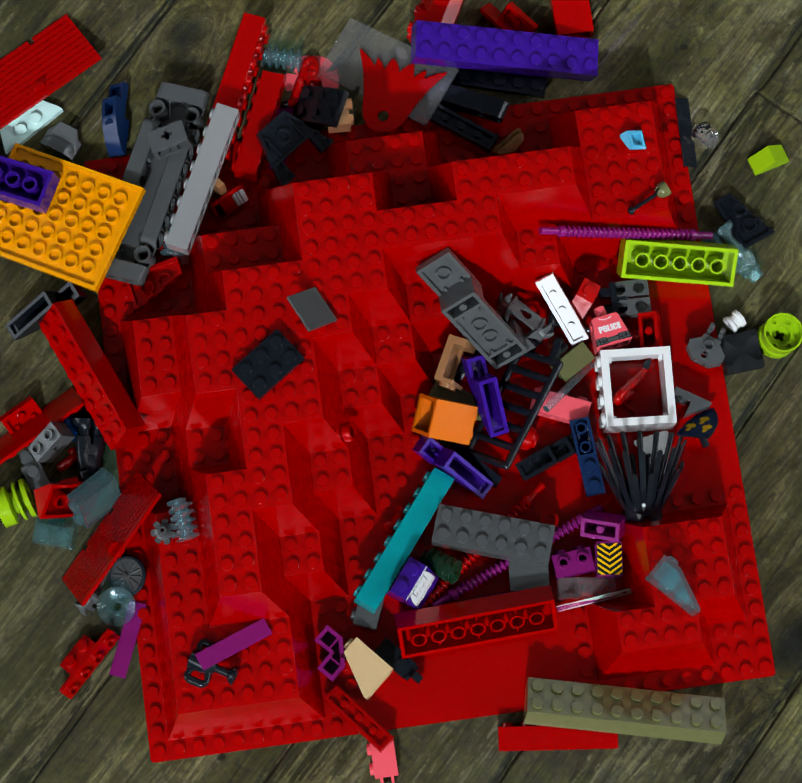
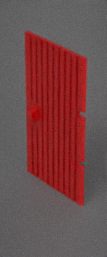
M67 14L33 36L32 40L34 43L30 45L26 41L0 59V129L102 59Z
M139 471L135 473L113 504L112 508L114 510L112 513L108 512L92 534L86 543L87 549L81 550L62 577V581L82 606L86 605L116 560L125 552V547L162 496Z

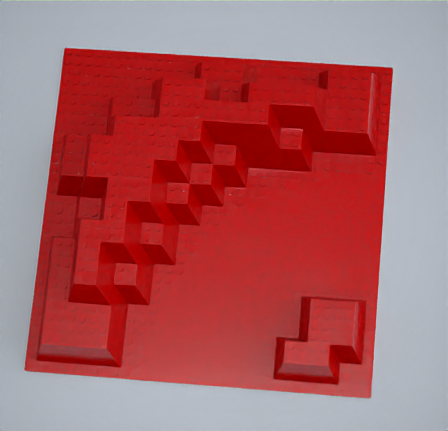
M672 84L509 105L502 123H495L463 112H456L499 135V139L494 147L519 127L524 134V140L516 152L507 155L493 156L491 151L490 153L485 152L425 119V116L406 119L397 129L386 133L373 131L367 124L351 126V131L329 133L328 129L318 130L320 134L327 138L330 137L334 142L320 154L308 139L304 141L287 157L286 166L295 177L283 186H279L273 171L269 170V162L266 156L264 157L257 182L235 178L232 163L238 157V143H242V141H236L231 147V159L226 162L225 167L222 166L218 178L225 184L227 192L242 184L250 197V201L222 220H219L210 206L212 202L220 198L215 193L210 198L190 255L168 249L164 241L161 248L156 250L155 264L177 256L184 275L139 312L134 310L125 282L104 278L98 291L105 356L145 423V426L130 445L116 449L120 494L137 471L162 494L126 546L127 555L137 557L146 569L145 584L138 593L132 595V600L147 604L146 608L138 611V617L142 622L137 636L150 759L153 763L360 734L323 700V697L336 684L386 730L524 711V693L528 677L670 691L775 675L774 660L723 367L721 364L719 367L707 369L691 361L686 351L690 339L703 337L711 322L715 323L709 286L648 280V297H650L651 311H657L661 315L663 346H670L674 389L679 387L712 402L708 409L714 408L718 414L717 428L708 439L710 445L706 448L702 447L699 438L683 437L681 445L685 439H687L677 468L682 460H684L685 465L663 508V517L661 519L651 521L650 517L644 519L645 522H633L625 519V533L620 539L622 542L623 576L621 578L595 579L594 571L556 581L551 560H549L548 566L549 585L555 599V606L631 588L632 594L560 612L556 609L558 630L410 657L419 667L416 671L423 677L422 681L419 684L412 678L407 681L393 670L368 700L364 698L346 656V667L334 682L317 669L329 654L315 642V639L326 625L343 637L344 646L351 638L355 640L357 637L374 652L383 640L387 638L400 649L394 614L413 610L386 594L377 631L353 626V620H350L353 608L357 609L358 605L354 603L356 596L353 594L359 585H364L366 580L363 577L368 569L373 570L376 563L373 561L378 552L383 553L386 548L383 545L387 539L383 523L391 520L398 505L406 507L408 503L413 504L416 498L412 496L418 486L422 488L425 484L422 480L427 471L432 472L434 466L412 450L422 436L411 431L420 393L428 395L436 381L434 377L449 334L466 339L441 312L439 296L416 273L415 267L444 249L449 248L482 284L484 299L502 319L501 312L496 308L500 292L503 293V297L508 293L513 294L512 298L517 296L518 300L541 318H545V324L548 312L551 309L538 289L535 280L553 272L568 299L579 278L585 277L601 287L608 286L609 282L634 280L632 278H621L616 273L621 238L558 237L557 235L539 234V227H557L558 225H569L571 227L574 225L575 227L595 226V228L597 226L600 228L608 226L610 228H672L673 230L695 229L699 231L688 167L683 165L674 99L676 96ZM627 130H642L646 149L629 150L619 135ZM196 147V150H195V152H194L192 161H193V160L196 161V158H197V155H198V154L196 153L197 147ZM131 155L85 161L84 167L122 180ZM189 167V170H188V172H187L186 178H189V177H190V174H191L190 167ZM664 181L671 190L669 196L664 198L656 196L635 210L634 214L630 215L628 213L629 207L636 206L654 194L655 186L658 183ZM182 187V190H181V192H180V195H182V196H183V193H184V190H185L183 187ZM176 204V207H175V210H174L173 213H176V212H177V209H178L177 204ZM171 223L169 224L168 231H170ZM145 254L142 259H145L148 254ZM316 287L337 321L308 332L287 300V297ZM598 293L581 321L583 326L589 328L591 320L596 318L593 310L601 305H609L610 300H599ZM521 311L526 319H530V315L526 311ZM513 314L509 315L508 322L514 319L526 333L531 331V328ZM638 318L622 319L628 331L639 328ZM716 326L710 334L715 339H717ZM278 329L305 360L259 401L231 369ZM554 330V335L544 339L537 346L535 352L549 356L552 351L549 349V344L554 343L556 337L563 339V343L568 345L567 350L562 355L574 346H571L565 335ZM588 333L589 338L583 342L596 358L598 354H594L591 335ZM633 341L629 345L616 349L640 348V341ZM522 356L517 366L547 376L552 371L549 364ZM648 359L612 361L609 364L612 397L619 388L626 384L627 379H631L639 372L644 362ZM651 359V365L644 375L645 377L641 378L642 380L639 382V385H635L632 388L635 393L634 399L628 402L630 406L639 412L640 417L663 415L658 359ZM486 360L488 373L496 376L499 384L509 363L495 369ZM593 360L566 382L564 380L561 381L557 376L550 391L556 393L563 391L574 398L582 396L591 402L588 417L594 442L599 444L598 438H600L607 451L610 449L607 434H603L602 428L599 429L598 419L601 409L598 410L597 398H599L600 393L596 391L595 379H597L598 372H594ZM514 372L508 381L533 391L535 387L539 388V386L545 385L543 382ZM466 376L461 381H455L463 387L462 389L471 393ZM504 389L501 395L504 401L527 409L530 408L532 398ZM675 402L677 423L673 429L667 430L668 435L671 432L674 433L670 453L672 448L676 447L680 437L676 436V433L688 420L697 415L694 414L683 419L688 407L687 404L680 405ZM504 409L507 422L515 425L525 423L526 416ZM537 415L532 424V427L536 428L537 434H539L536 446L528 451L519 449L508 470L482 461L502 477L496 488L492 486L485 498L481 499L453 481L440 504L506 516V513H510V509H514V505H518V501L521 502V498L524 495H528L542 482L546 488L533 500V504L530 507H526V511H522V515H518V519L539 522L541 514L544 511L551 510L559 517L557 526L562 527V523L567 524V521H572L571 518L575 519L579 513L584 514L587 510H591L597 505L601 506L613 494V491L601 472L606 493L586 497L577 455L524 481L515 464L544 447L550 446L563 437L572 434L570 424ZM478 420L474 422L473 431L479 422ZM342 423H353L356 430L354 441L345 442L341 434ZM484 427L482 433L488 434L486 428ZM642 431L643 438L654 434L655 431ZM509 432L495 436L498 439L511 443ZM625 432L629 455H635L638 474L637 447L634 445V441L637 440V432ZM608 433L612 437L617 456L621 459L626 475L620 433ZM479 439L473 448L476 451L505 461L510 452ZM595 444L598 461L608 471ZM437 508L417 541L418 555L416 557L409 555L408 558L412 557L426 565L439 578L436 583L439 585V581H443V577H447V573H451V569H455V565H459V561H463V557H467V553L432 546L431 541L438 511ZM162 519H167L169 521L168 525L170 523L175 524L176 528L173 531L176 533V537L174 539L170 538V544L165 545L163 540L158 544L155 542L156 536H151V530L156 529L153 526L156 521L161 524ZM579 525L578 529L575 527L574 531L570 530L569 534L565 533L564 537L560 536L559 540L555 539V542L552 544L550 557L554 555L555 551L565 549V552L573 551L575 546L584 545V547H590L594 562V545L596 542L608 540L580 536L581 525ZM481 555L479 558L476 557V561H472V565H468V569H464V573H460V577H456V581H452V585H448V589H444L445 593H440V596L446 595L451 588L456 589L457 585L461 586L462 582L465 584L466 580L470 581L471 577L475 578L476 574L480 575L481 571L485 572L486 568L494 567L495 563L499 564V561L502 559ZM507 567L506 571L502 570L501 574L498 572L497 576L493 575L492 579L488 578L487 582L483 581L482 585L478 584L477 588L473 587V590L469 589L468 593L464 592L463 596L459 595V599L455 601L510 591L509 567ZM263 618L265 619L272 632L270 636L218 663V665L227 669L235 666L240 667L237 678L232 686L228 683L227 677L216 672L211 674L210 682L204 688L196 687L184 680V673L187 669L190 655L193 649H196L201 639L219 642ZM193 671L190 674L193 677L204 680V673Z

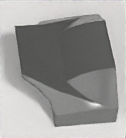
M61 121L54 127L49 128L40 142L41 146L74 162L82 148L78 139V130Z

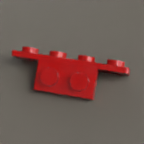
M512 1L507 4L502 13L491 3L486 4L479 10L497 29L534 33L538 27Z
M107 628L95 643L83 634L60 664L70 676L59 689V692L72 699L116 644L120 636Z

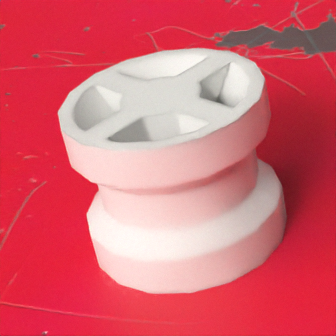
M737 310L732 311L729 317L723 318V323L733 334L738 331V328L744 327L747 324L742 314Z

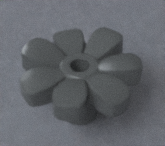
M162 519L161 524L158 521L153 524L156 529L151 530V536H156V543L160 544L163 540L165 545L170 544V538L174 539L176 537V533L173 531L176 528L174 523L168 525L169 521Z

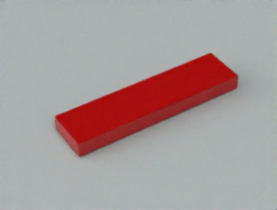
M338 684L323 697L326 703L380 753L394 740V737Z

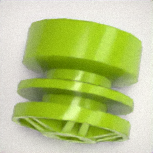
M778 313L770 317L757 331L761 352L770 358L780 359L786 357L802 342L801 322L789 313Z
M24 478L18 480L20 489H18L15 482H11L12 492L10 493L4 485L0 487V519L6 528L19 524L18 514H21L25 520H29L28 510L33 518L38 516L34 494Z

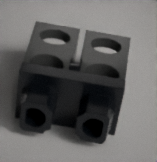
M634 279L609 282L608 286L601 287L598 292L599 300H610L609 305H601L605 307L607 314L617 312L621 319L638 318L637 313L651 312L650 297H648V280Z

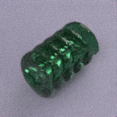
M436 547L425 550L419 558V562L426 565L435 575L450 584L456 583L460 577L462 561H456V558L450 557L449 554H444L441 550L438 551Z

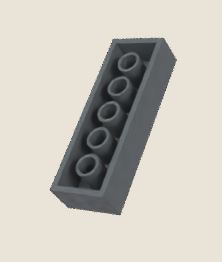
M439 504L431 543L434 547L548 568L555 525Z

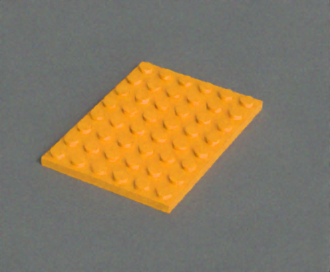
M15 143L8 158L53 171L60 181L46 214L0 200V256L98 293L146 190L140 186Z

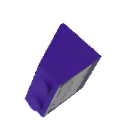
M409 557L386 594L413 610L421 609L439 578L426 565Z

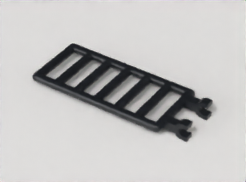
M555 338L553 349L549 356L535 352L537 346L543 340L539 342L537 339H532L535 342V348L522 355L554 366L549 376L517 366L522 356L509 363L498 384L500 394L502 395L504 389L535 399L536 402L532 410L502 400L504 409L527 417L523 427L507 422L509 431L518 433L514 444L496 437L491 438L488 434L482 433L485 426L482 419L478 422L473 431L470 444L466 445L465 448L479 460L505 470L510 468L563 367V362L559 359L568 348V345L563 343V339ZM514 372L543 382L545 385L541 392L538 393L508 381ZM477 440L485 441L510 452L505 461L474 450L473 448Z

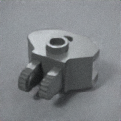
M711 322L703 337L690 339L686 347L690 360L707 369L719 367L725 358L720 344L726 329L723 327L720 329L717 339L711 337L710 334L715 328V323Z

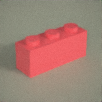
M544 386L535 387L534 391L540 393ZM550 391L538 416L570 424L569 421L588 417L591 402L582 396L574 398L563 391H558V393ZM535 399L531 400L530 410H532L536 402Z

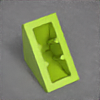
M770 145L748 158L747 161L754 175L757 176L788 163L789 159L782 145Z

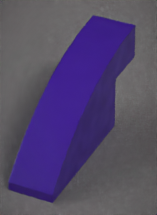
M480 352L475 353V355L471 354L462 357L463 367L476 407H478V412L489 436L492 438L508 433L509 429L497 377L488 373L486 360Z
M422 435L412 449L432 466L454 478L456 483L481 499L485 498L494 484L459 454L442 447L433 438Z

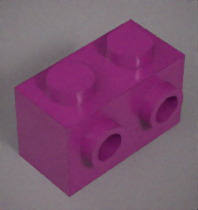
M587 510L581 518L580 536L619 542L625 533L626 515Z
M584 545L575 546L573 551L565 552V549L555 551L554 555L550 557L556 581L595 571L590 547H584Z

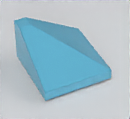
M627 130L619 135L629 150L646 149L642 130Z

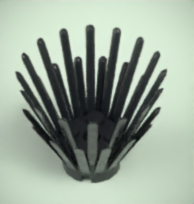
M638 430L637 474L635 455H629L626 434L621 432L622 456L626 475L621 459L617 456L611 435L607 434L610 447L607 451L600 438H598L599 444L595 442L608 471L605 470L601 463H599V468L624 510L626 520L645 522L644 519L650 517L651 521H656L663 517V508L685 465L684 460H682L677 468L687 439H685L681 445L683 435L679 437L676 447H673L670 453L674 433H669L663 454L662 450H658L659 431L656 430L653 435L651 455L650 453L645 454L643 451V433L641 430Z

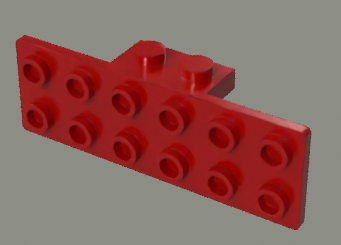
M73 387L42 409H40L30 395L0 417V421L9 431L0 437V466L6 460L16 456L17 452L28 447L51 421L64 422L65 418L78 412L84 406L83 401Z

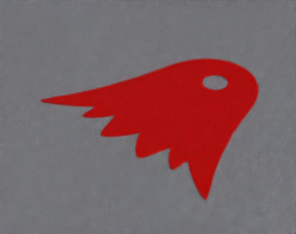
M360 49L364 79L362 114L365 123L370 129L380 133L397 129L404 123L424 95L448 72L425 78L427 71H423L414 77V64L406 66L399 72L398 64L393 58L384 69L379 58H377L374 65L369 56ZM379 112H388V119L380 121L378 119Z

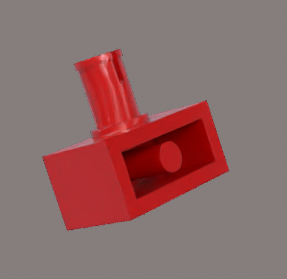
M657 311L637 313L639 328L637 330H629L632 336L630 342L640 341V348L663 346L661 315Z

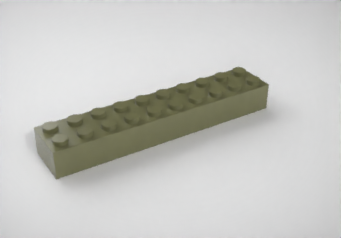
M528 677L524 693V724L721 745L726 735L725 698Z

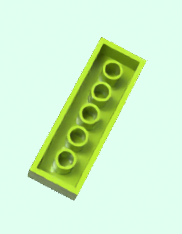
M623 238L620 243L616 273L621 278L733 287L739 249L730 244L669 239Z

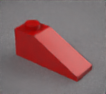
M585 277L579 278L568 299L580 321L588 312L601 288L600 285ZM554 327V330L565 335L562 328Z

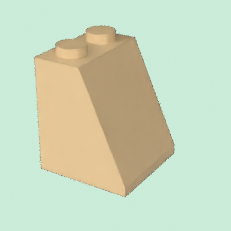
M356 637L355 640L351 638L344 646L346 649L344 654L364 698L368 700L393 672V668L359 638Z

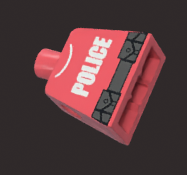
M599 306L593 310L596 318L591 320L589 329L595 355L599 354L600 350H612L630 344L632 336L617 312L607 314L604 306Z

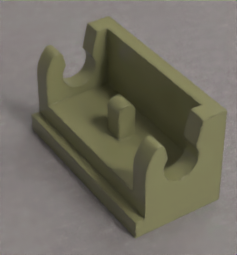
M583 341L576 344L560 357L559 360L563 362V367L558 374V378L561 381L564 380L566 382L595 359Z

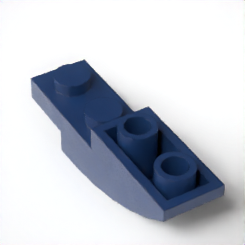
M125 82L110 86L109 97L102 101V128L106 149L110 158L126 154L130 121L125 118L129 86Z
M589 417L571 420L569 422L586 497L604 494L606 491L599 468Z

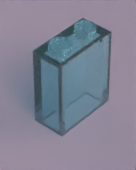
M101 468L67 495L69 500L68 506L74 514L72 516L73 520L78 525L82 524L86 529H89L108 512L113 510V504L121 495L116 478L106 469Z

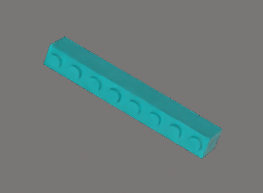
M435 467L432 472L427 471L422 480L425 484L422 488L418 486L412 496L416 499L413 504L408 503L403 511L406 514L404 519H398L393 528L396 532L393 537L390 535L387 537L383 544L386 547L384 552H378L373 561L376 563L373 570L368 569L363 577L366 580L364 585H359L353 594L356 596L354 603L373 614L376 612L454 481V478Z

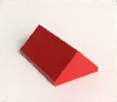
M99 482L50 483L35 489L34 496L38 517L40 519L88 516Z

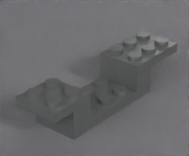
M449 248L444 249L415 267L416 273L439 296L441 312L495 369L510 363L535 348V342L531 338L524 336L526 332L514 319L506 323L484 299L482 284Z

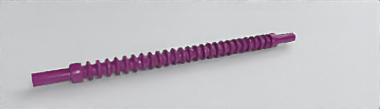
M569 225L539 227V234L557 235L558 237L576 236L579 238L581 236L584 238L586 236V238H645L646 240L674 239L680 241L713 238V232H702L695 229H639L638 227L610 228L608 226L606 228L604 226L601 228L597 226L595 228V226L575 227L574 225L571 227Z
M597 505L596 507L591 509L593 511L603 512V509L600 505ZM579 513L575 519L571 518L572 521H567V524L562 523V527L557 526L553 543L555 539L559 540L560 536L564 537L565 533L569 534L570 530L574 531L575 527L578 529L584 514ZM500 560L499 564L495 563L494 567L486 568L485 572L481 571L480 575L476 574L475 578L471 577V580H466L465 584L462 582L461 586H456V589L451 588L446 595L432 602V605L438 606V604L459 599V595L463 596V593H468L469 589L473 590V587L477 588L478 584L482 585L483 581L487 582L488 578L492 579L493 575L497 576L498 572L501 574L502 570L506 571L507 567H509L508 561Z

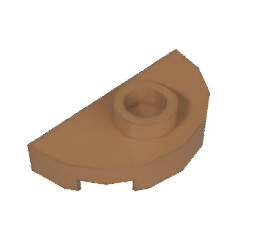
M518 127L491 150L493 156L516 152L524 140V134Z

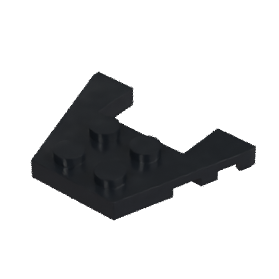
M285 110L256 134L279 186L288 184L295 177L292 171L283 163V160L308 139L320 154L334 142L330 137H325L320 134V131L310 128L304 124L305 122Z

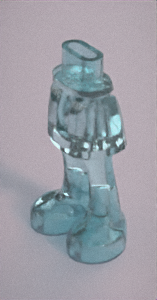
M728 220L713 233L712 239H707L704 242L723 244L720 240V237H722L728 244L738 248L735 272L743 276L744 279L748 278L753 284L764 273L759 269L760 265L757 263L749 248L745 249L734 238L731 232L733 223L731 220Z

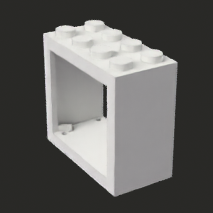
M670 346L600 350L594 360V372H598L597 379H595L596 391L600 393L599 398H597L598 410L601 409L598 421L599 429H603V434L673 429L677 423ZM658 359L663 415L617 418L614 416L609 364L612 361Z

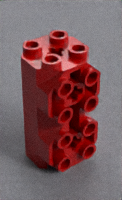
M421 0L420 5L415 7L413 22L410 21L407 28V39H409V42L411 43L412 26L417 20L456 24L465 0Z

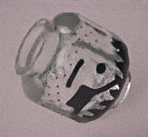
M709 122L697 123L692 128L691 139L701 149H712L719 142V131Z

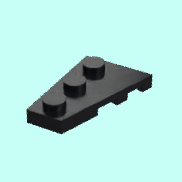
M731 193L713 202L714 207L741 251L775 233L772 228L767 227L758 216L753 215Z

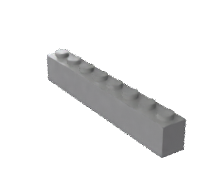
M217 103L216 107L211 109L209 126L206 125L204 128V139L202 143L198 144L196 161L193 160L191 163V174L184 182L183 188L185 190L183 196L180 195L178 198L177 212L173 213L170 221L172 224L170 231L167 230L164 236V242L168 249L190 255L240 119L239 109Z

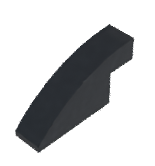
M68 282L58 292L43 291L5 326L12 338L19 340L41 329L39 324L53 303L73 299L77 306L88 296L81 286Z

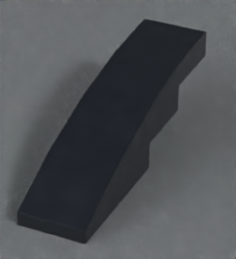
M572 434L563 437L515 464L523 480L527 481L576 455Z

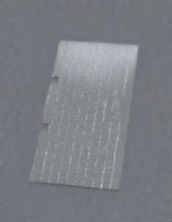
M350 18L319 68V74L353 91L359 86L361 88L358 93L363 95L364 79L360 49L369 56L374 65L377 58H379L384 69L394 58L400 72L406 66L414 64L410 63L411 46ZM414 64V77L423 71H427L425 78L443 72L448 73L424 95L408 117L427 125L457 75L458 68Z

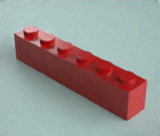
M263 70L261 77L258 76L256 87L258 89L252 95L251 103L253 106L247 112L248 123L242 129L243 140L242 143H238V157L232 163L235 178L253 182L258 181L265 154L256 134L277 116L286 85L284 74Z
M524 722L521 723V726H513V723H502V727H497L498 752L619 748L618 734L533 726L524 724Z

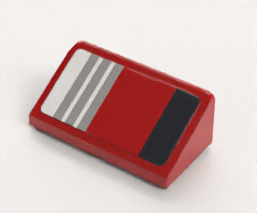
M239 184L212 202L210 206L217 218L222 220L249 202L250 197L243 185Z

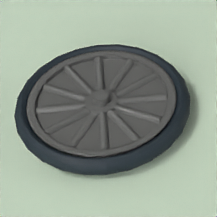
M124 555L118 558L108 574L111 588L117 594L125 597L138 593L146 581L145 566L137 557L131 555Z

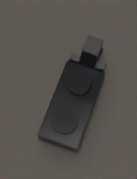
M385 638L374 652L391 666L399 676L407 681L412 678L419 684L423 679L416 671L419 667L410 658L402 659L401 650L389 639Z

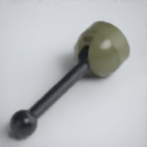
M661 181L655 186L654 194L636 206L629 207L628 213L630 215L634 214L635 210L656 196L659 198L669 196L671 194L670 188L664 181Z

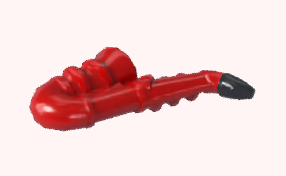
M309 55L304 58L289 100L279 105L280 108H288L295 105L305 81L306 85L319 87L322 84L319 78V59L316 56Z
M650 358L644 362L639 372L631 379H627L626 384L614 394L612 398L614 405L619 406L624 402L628 403L634 399L635 393L632 388L635 385H639V382L642 380L641 378L645 377L644 375L651 365Z

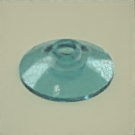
M112 587L100 595L97 612L104 623L110 626H122L133 618L136 602L128 590L121 587ZM116 603L121 604L120 610L115 609Z

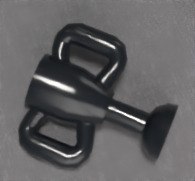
M201 639L196 649L194 648L190 655L187 669L184 673V680L191 685L204 688L209 684L211 674L216 672L227 677L228 683L232 686L237 678L240 667L235 666L227 669L217 663L203 671L195 654L202 651L203 646L208 648L217 642ZM193 671L204 673V680L193 677L190 674Z

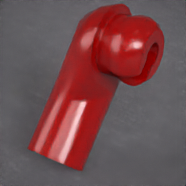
M76 446L68 450L70 456L56 464L59 472L65 471L77 461Z

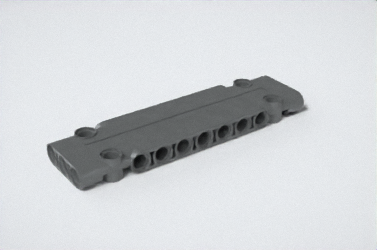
M160 83L155 100L149 105L150 116L142 122L122 178L125 182L144 188L146 192L105 278L144 286L150 267L156 262V250L160 249L163 244L165 233L168 230L200 137L199 129L204 125L203 116L210 99L209 93L172 83ZM182 120L188 128L193 147L158 160L152 153L147 133L151 132L154 128L169 125L172 121ZM145 254H148L145 259H142Z

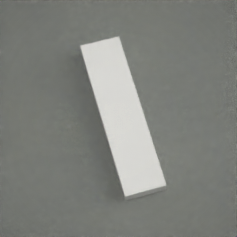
M553 272L535 280L538 289L571 346L588 339L587 331Z

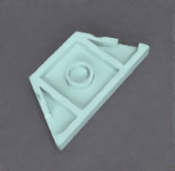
M42 100L0 129L6 155H10L15 143L23 145L63 113V109Z

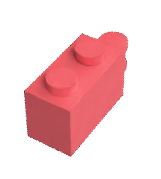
M394 741L381 753L370 743L366 744L367 755H372L373 762L369 764L370 775H374L375 779H380L381 783H384L383 778L391 777L392 783H395L394 776H399Z

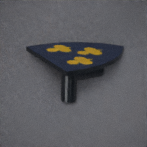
M710 408L695 415L679 429L676 436L683 435V437L699 438L702 447H708L710 445L708 439L718 425L717 412L714 408Z

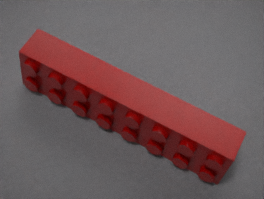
M245 12L213 108H215L216 104L220 103L239 109L240 112L239 122L222 165L224 167L226 162L231 159L232 144L236 143L238 133H236L237 128L242 125L243 110H247L249 103L247 98L253 92L254 77L257 78L259 73L258 64L259 61L263 60L265 54L264 46L270 40L269 26L266 23V18Z
M73 299L53 303L39 324L41 331L46 336L50 347L54 350L60 364H62L68 378L73 383L77 394L81 397L109 448L114 450L130 445L145 426L143 419Z
M550 585L394 614L402 659L558 630L555 599Z

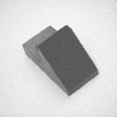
M679 387L674 389L675 402L680 405H688L683 419L707 410L712 403Z

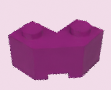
M326 625L315 639V642L329 654L317 669L334 682L346 667L343 637Z

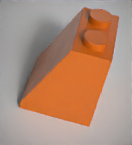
M420 393L411 431L429 438L469 445L473 437L474 422L478 416V407Z

